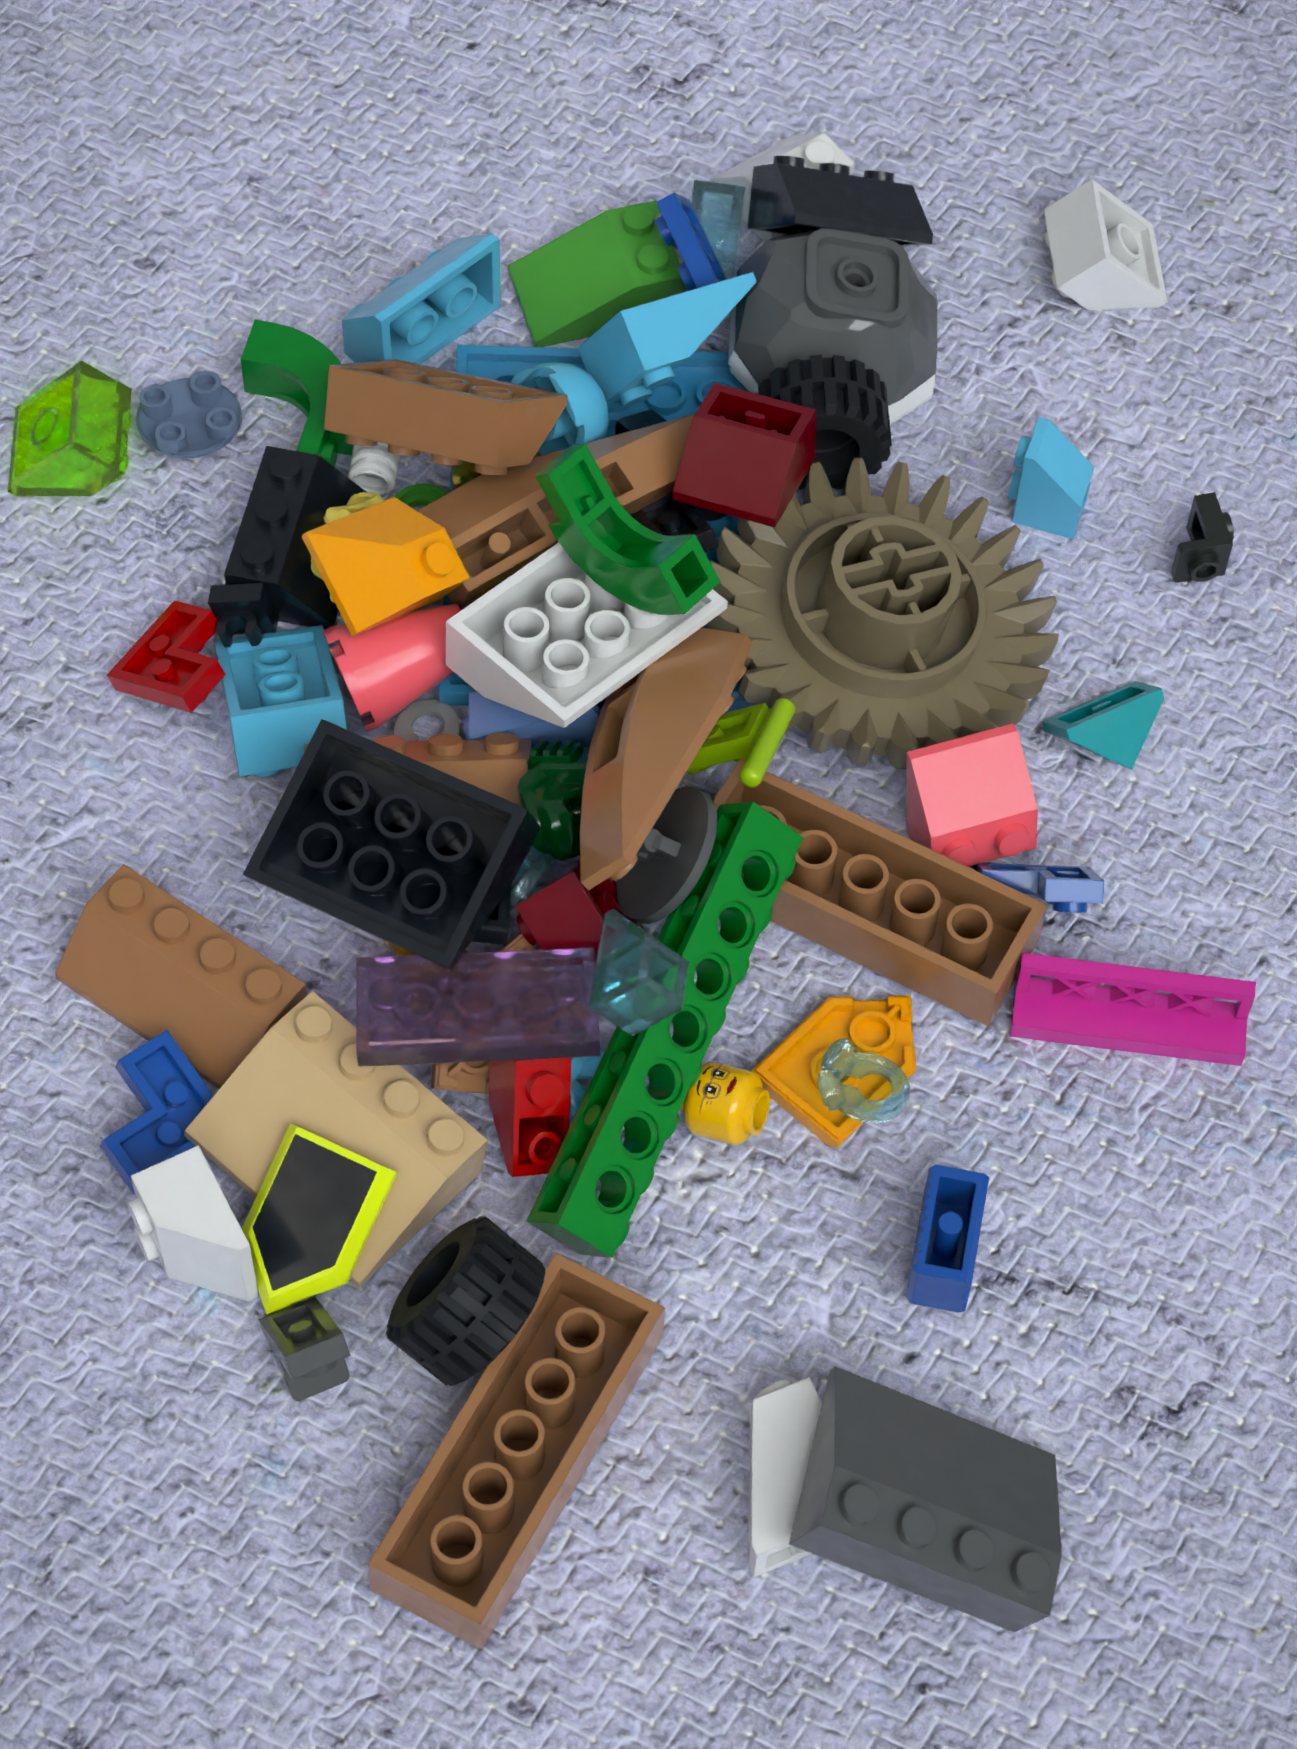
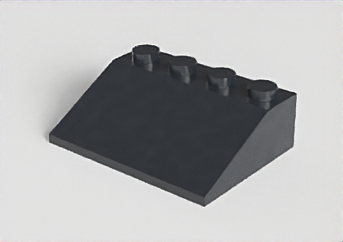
M321 719L243 876L452 971L515 880L541 827L529 810Z

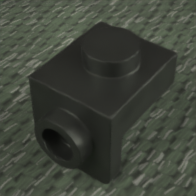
M1215 492L1194 495L1186 526L1191 541L1182 542L1177 546L1171 569L1173 580L1176 583L1191 580L1204 582L1216 576L1225 575L1233 546V523L1228 512L1222 513Z

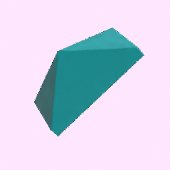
M1134 681L1041 722L1044 732L1132 770L1162 705L1164 695L1159 687Z

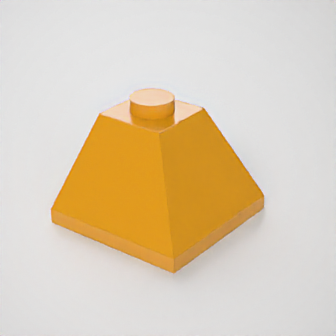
M395 497L310 530L301 536L352 637L438 601L470 579L445 528Z

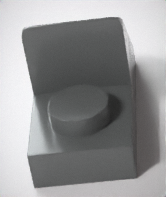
M316 1297L258 1319L290 1395L295 1401H302L349 1380L350 1374L344 1359L350 1356L346 1340L342 1331Z

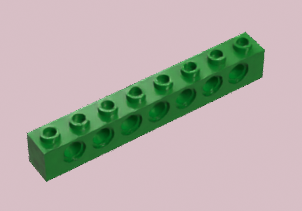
M742 802L719 805L717 809L716 837L708 863L690 894L668 915L526 1220L529 1224L580 1255L613 1258L616 1249L626 1239L630 1228L629 1220L641 1194L648 1189L653 1180L654 1165L665 1141L672 1136L677 1127L679 1110L689 1088L696 1083L701 1074L702 1060L710 1042L724 1024L726 1018L725 1009L736 985L744 978L748 971L749 957L755 943L772 918V906L783 882L788 879L796 864L795 856L804 837L756 803ZM742 868H743V872H744V879H743V880H742V874H741V873H742ZM718 920H720L721 925L720 933L718 930ZM695 969H696V972H697V982H696V984H695V981H694V972H695ZM671 1021H672V1023H673V1035H672V1037H671V1034H670V1024H671ZM647 1073H648V1075H649V1087H648V1090H647V1088H646V1076H647ZM623 1125H624V1128H625V1139H624V1142H623V1144H622V1141H621V1131H622V1128H623ZM600 1179L601 1191L599 1197H597L596 1185Z

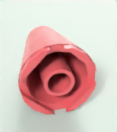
M457 603L412 611L353 637L346 624L335 625L323 630L328 644L337 640L339 642L338 645L329 649L353 704L356 705L360 716L368 712L370 713V715L360 718L366 732L379 728L454 673L446 666V621L461 611Z

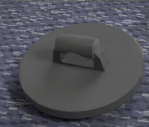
M681 787L675 790L637 852L638 860L625 876L617 880V901L619 908L625 916L641 924L657 922L671 914L693 890L708 863L716 837L717 811L709 795L694 787Z

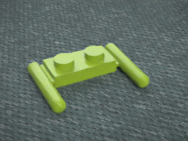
M780 698L775 701L771 709L768 708L766 703H761L724 713L716 722L688 768L687 773L698 774L710 766L732 760L738 762L739 759H742L745 763L739 774L740 781L746 787H757L761 783L796 710L795 705L788 699Z

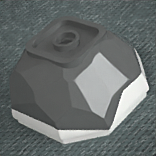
M825 228L816 231L790 233L764 242L740 266L734 277L753 272L757 280L754 286L730 311L728 364L730 365V372L749 392L758 394V386L762 380L770 379V372L777 367H788L789 361L798 358L801 361L808 360L812 355H822V358H831L833 355L845 356V361L850 362L855 359L865 363V369H874L879 374L880 381H883L887 388L890 425L931 399L937 362V294L911 262L905 249L895 241L864 232Z

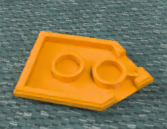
M911 995L887 996V1000L853 1001V996L828 997L752 1071L758 1074L763 1083V1089L768 1090L771 1099L830 1147L839 1148L916 1073Z

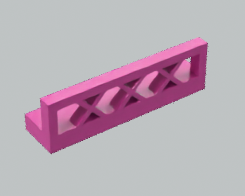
M1022 953L1014 987L1010 1037L1242 1066L1246 1051L1247 1019L1255 999L1256 982ZM1031 975L1052 977L1057 979L1051 980L1031 977ZM1097 984H1108V985H1115V986L1106 987V986H1098ZM1156 991H1163V992H1171V994H1162V993H1154V992H1156ZM1219 998V999L1235 1000V1001H1237V1002H1236V1003H1233V1002L1217 1001V1000H1212V999Z

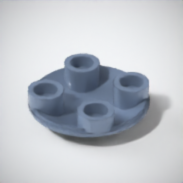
M200 371L191 378L176 379L162 385H149L139 395L140 405L136 415L138 432L148 446L168 456L194 458L216 452L226 446L236 436L241 426L242 410L240 403L228 388L221 385L220 377L214 372Z

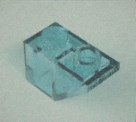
M612 909L606 912L588 1007L631 1036H635L682 1009L689 961L618 911Z

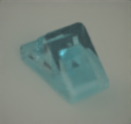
M694 180L691 204L727 279H731L734 277L738 243H741L746 187Z

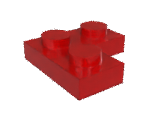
M174 600L107 674L115 690L192 713L226 675L217 659L198 654L216 632L218 620L213 611Z

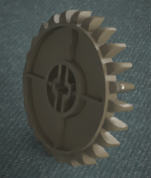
M854 458L842 494L835 497L820 462L812 463L804 486L803 505H800L794 495L775 528L738 518L737 529L740 534L739 537L724 526L719 537L718 547L716 548L717 560L720 564L711 561V565L721 581L713 590L726 599L728 605L725 611L708 622L707 625L709 629L746 634L753 642L744 663L747 670L743 675L738 693L747 703L760 704L766 702L771 708L777 699L785 698L790 700L795 705L796 710L786 731L797 727L807 733L808 748L819 753L828 751L832 745L846 749L850 762L866 766L870 762L872 755L887 756L889 763L896 769H906V752L1008 724L1013 723L1016 725L1019 723L1030 704V701L1026 699H1032L1041 692L1050 672L1049 669L1037 666L1045 664L1051 657L1058 642L1059 634L1036 632L1046 625L1057 601L1056 596L1022 601L1037 583L1044 566L1041 559L1033 560L1004 571L1003 568L1011 557L1021 531L1016 525L996 534L983 544L976 539L989 503L983 496L969 505L952 522L943 517L950 490V478L942 475L935 481L918 506L908 502L909 471L907 463H897L887 480L881 497L871 496L863 458Z

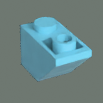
M1038 417L1032 437L1022 435L1013 466L1018 468L1015 469L1008 492V499L1016 501L1012 522L1074 539L1088 499L1094 466L1049 419Z

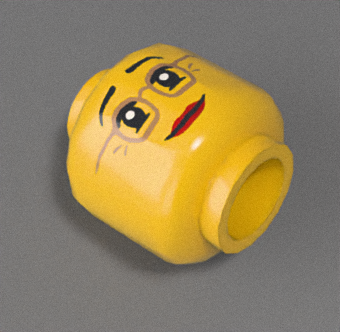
M707 1062L702 1065V1071L696 1083L689 1088L680 1110L684 1111L685 1123L694 1135L731 1145H740L749 1139L751 1135L757 1136L762 1131L769 1114L770 1094L768 1090L763 1089V1083L757 1073L720 1062Z

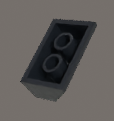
M774 156L773 164L753 167L747 229L787 235L825 228L864 232L895 241L902 247L932 244L933 233L913 185L894 182L895 174L864 171V177L849 175V166L834 163H820L819 170L805 168V159L793 156Z
M266 446L224 573L225 584L264 583L279 613V622L306 627L323 625L324 630L337 625L340 612L336 604L331 602L330 592L324 580L318 578L312 572L311 555L301 536L310 530L326 524L324 515L329 507L346 506L351 496L366 491L319 455Z

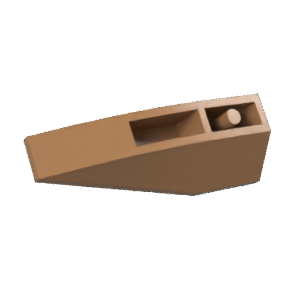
M694 414L586 443L616 499L630 515L673 491ZM566 449L534 457L531 463L527 465L508 467L507 475L482 474L418 510V512L445 528L470 579L447 594L452 604L457 603L460 610L466 608L558 543V540L548 526L557 518V515L535 475Z
M701 627L606 697L591 740L582 793L580 877L581 883L588 890L608 878L612 881L619 880L636 864L638 860L637 852L716 722L734 702L732 692L736 683L747 670L744 663L753 644L746 634Z

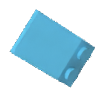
M751 272L622 310L578 347L587 372L591 374L602 389L607 404L620 400L623 407L638 404L653 395L651 389L675 378L673 370L697 350L757 282L754 273Z
M323 625L263 634L262 641L258 646H251L247 637L232 639L231 647H224L221 641L214 642L217 660L226 674L221 679L239 776L254 775L267 777L275 775L283 769L297 767L304 754V744H309L321 719L347 730L343 697L329 646L323 634Z

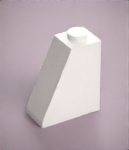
M810 1377L793 1384L790 1380L775 1382L764 1388L758 1394V1398L752 1401L749 1451V1568L753 1577L812 1554L789 1545L822 1402Z

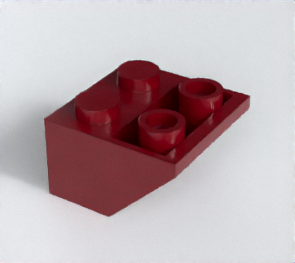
M714 383L693 416L673 489V500L775 528L815 460L816 409Z

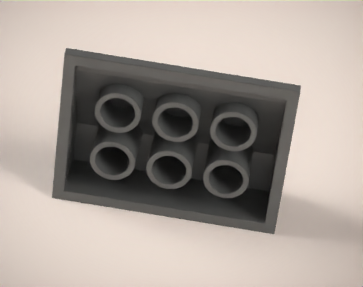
M835 1366L829 1372L789 1545L1015 1633L1051 1614L1062 1558L1056 1457L1052 1453Z

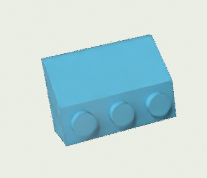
M493 233L458 238L444 249L431 253L424 263L404 277L394 279L384 291L367 303L354 307L342 319L344 353L355 363L397 359L422 364L501 307L499 238Z

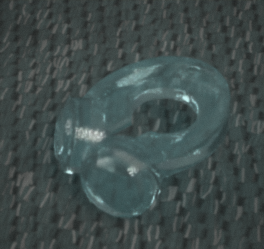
M533 845L531 846L511 886L510 911L536 886L544 872L557 865L558 859L550 854L538 851Z
M845 1038L834 1042L823 1056L821 1063L822 1071L818 1073L819 1078L817 1079L823 1104L828 1107L829 1111L838 1109L853 1119L871 1123L887 1122L902 1113L910 1098V1085L903 1070L886 1057L873 1053L858 1052L855 1049L856 1045ZM878 1074L890 1082L892 1092L885 1100L879 1102L870 1101L860 1094L858 1088L842 1084L840 1079L847 1075L862 1079L866 1075Z

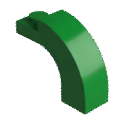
M255 319L241 357L244 392L280 399L300 409L307 417V421L296 451L319 455L335 467L338 453L352 456L354 445L345 442V434L324 430L329 365H339L341 362L332 351L314 337L289 326Z
M586 443L571 445L535 475L557 515V518L548 526L572 560L594 582L619 600L649 613L659 615L685 614L721 582L695 534L677 536L658 534L641 525L622 507L610 489Z

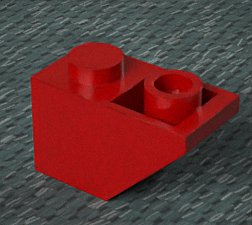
M545 1039L490 1043L489 1104L508 1174L512 1177L548 1174L569 1130L571 1056Z

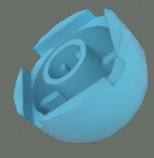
M562 362L542 363L515 374L510 382L512 384L568 395L566 408L535 457L563 450L571 445L589 443L606 437L609 423L607 402L602 389L591 374L578 366Z

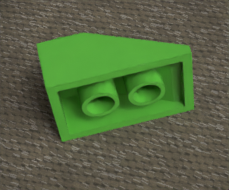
M656 200L606 210L508 265V273L534 347H546L591 337L622 310L685 292V284L677 267L680 265V261L673 245L667 246L655 222V218L661 215Z

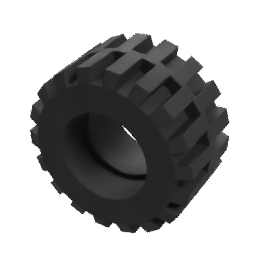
M812 355L810 359L803 361L798 358L789 361L786 368L777 367L770 372V379H763L758 386L759 395L816 409L815 460L813 463L820 462L831 488H834V490L843 489L854 458H863L867 474H876L882 468L881 462L888 460L892 441L887 388L885 383L880 381V376L874 369H865V363L856 359L850 362L845 361V356L833 355L831 358H822V355ZM810 469L808 470L803 481L798 487V490H802L804 488Z
M485 1216L474 1218L445 1236L411 1274L393 1305L387 1324L386 1336L443 1384L454 1386L464 1382L488 1366L507 1347L524 1325L538 1300L544 1282L545 1267L540 1260Z

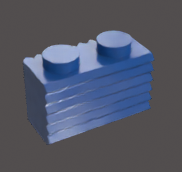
M937 1164L929 1168L906 1298L911 1304L958 1313L965 1312L972 1285L989 1177L986 1174Z

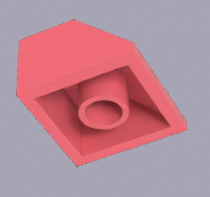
M1013 723L906 752V832L910 840L967 867L1036 849L1038 807L1018 730Z

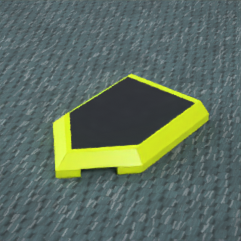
M293 1123L289 1124L242 1227V1231L250 1245L257 1288L267 1315L348 1283L398 1172Z

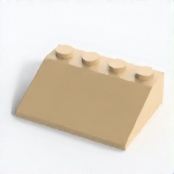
M314 991L309 993L269 1029L186 1128L184 1134L195 1146L199 1145L205 1155L254 1198H256L290 1123L398 1172L349 1279L358 1289L481 1173L488 1139Z

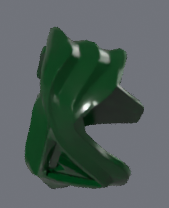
M539 740L530 750L529 759L527 760L529 771L520 778L517 786L520 806L528 809L541 827L532 845L542 853L550 854L560 861H565L580 856L582 793L590 747H583L582 742H575L574 740H566L565 742L561 740H553L552 742Z

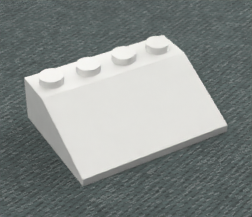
M558 542L446 621V666L484 698L565 728L725 611L728 601L712 589L685 614L659 615L637 609L619 600L594 582L572 560Z

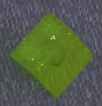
M81 360L15 408L8 492L15 496H93L109 484L117 482L125 474L129 462L127 445L129 427L132 421L130 413L132 389Z

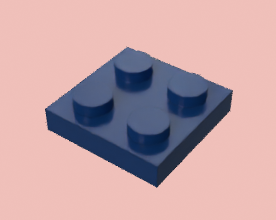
M674 192L657 201L656 203L662 215L655 218L656 225L667 246L673 245L675 249H678L684 260V263L677 267L688 291L727 280L690 200Z

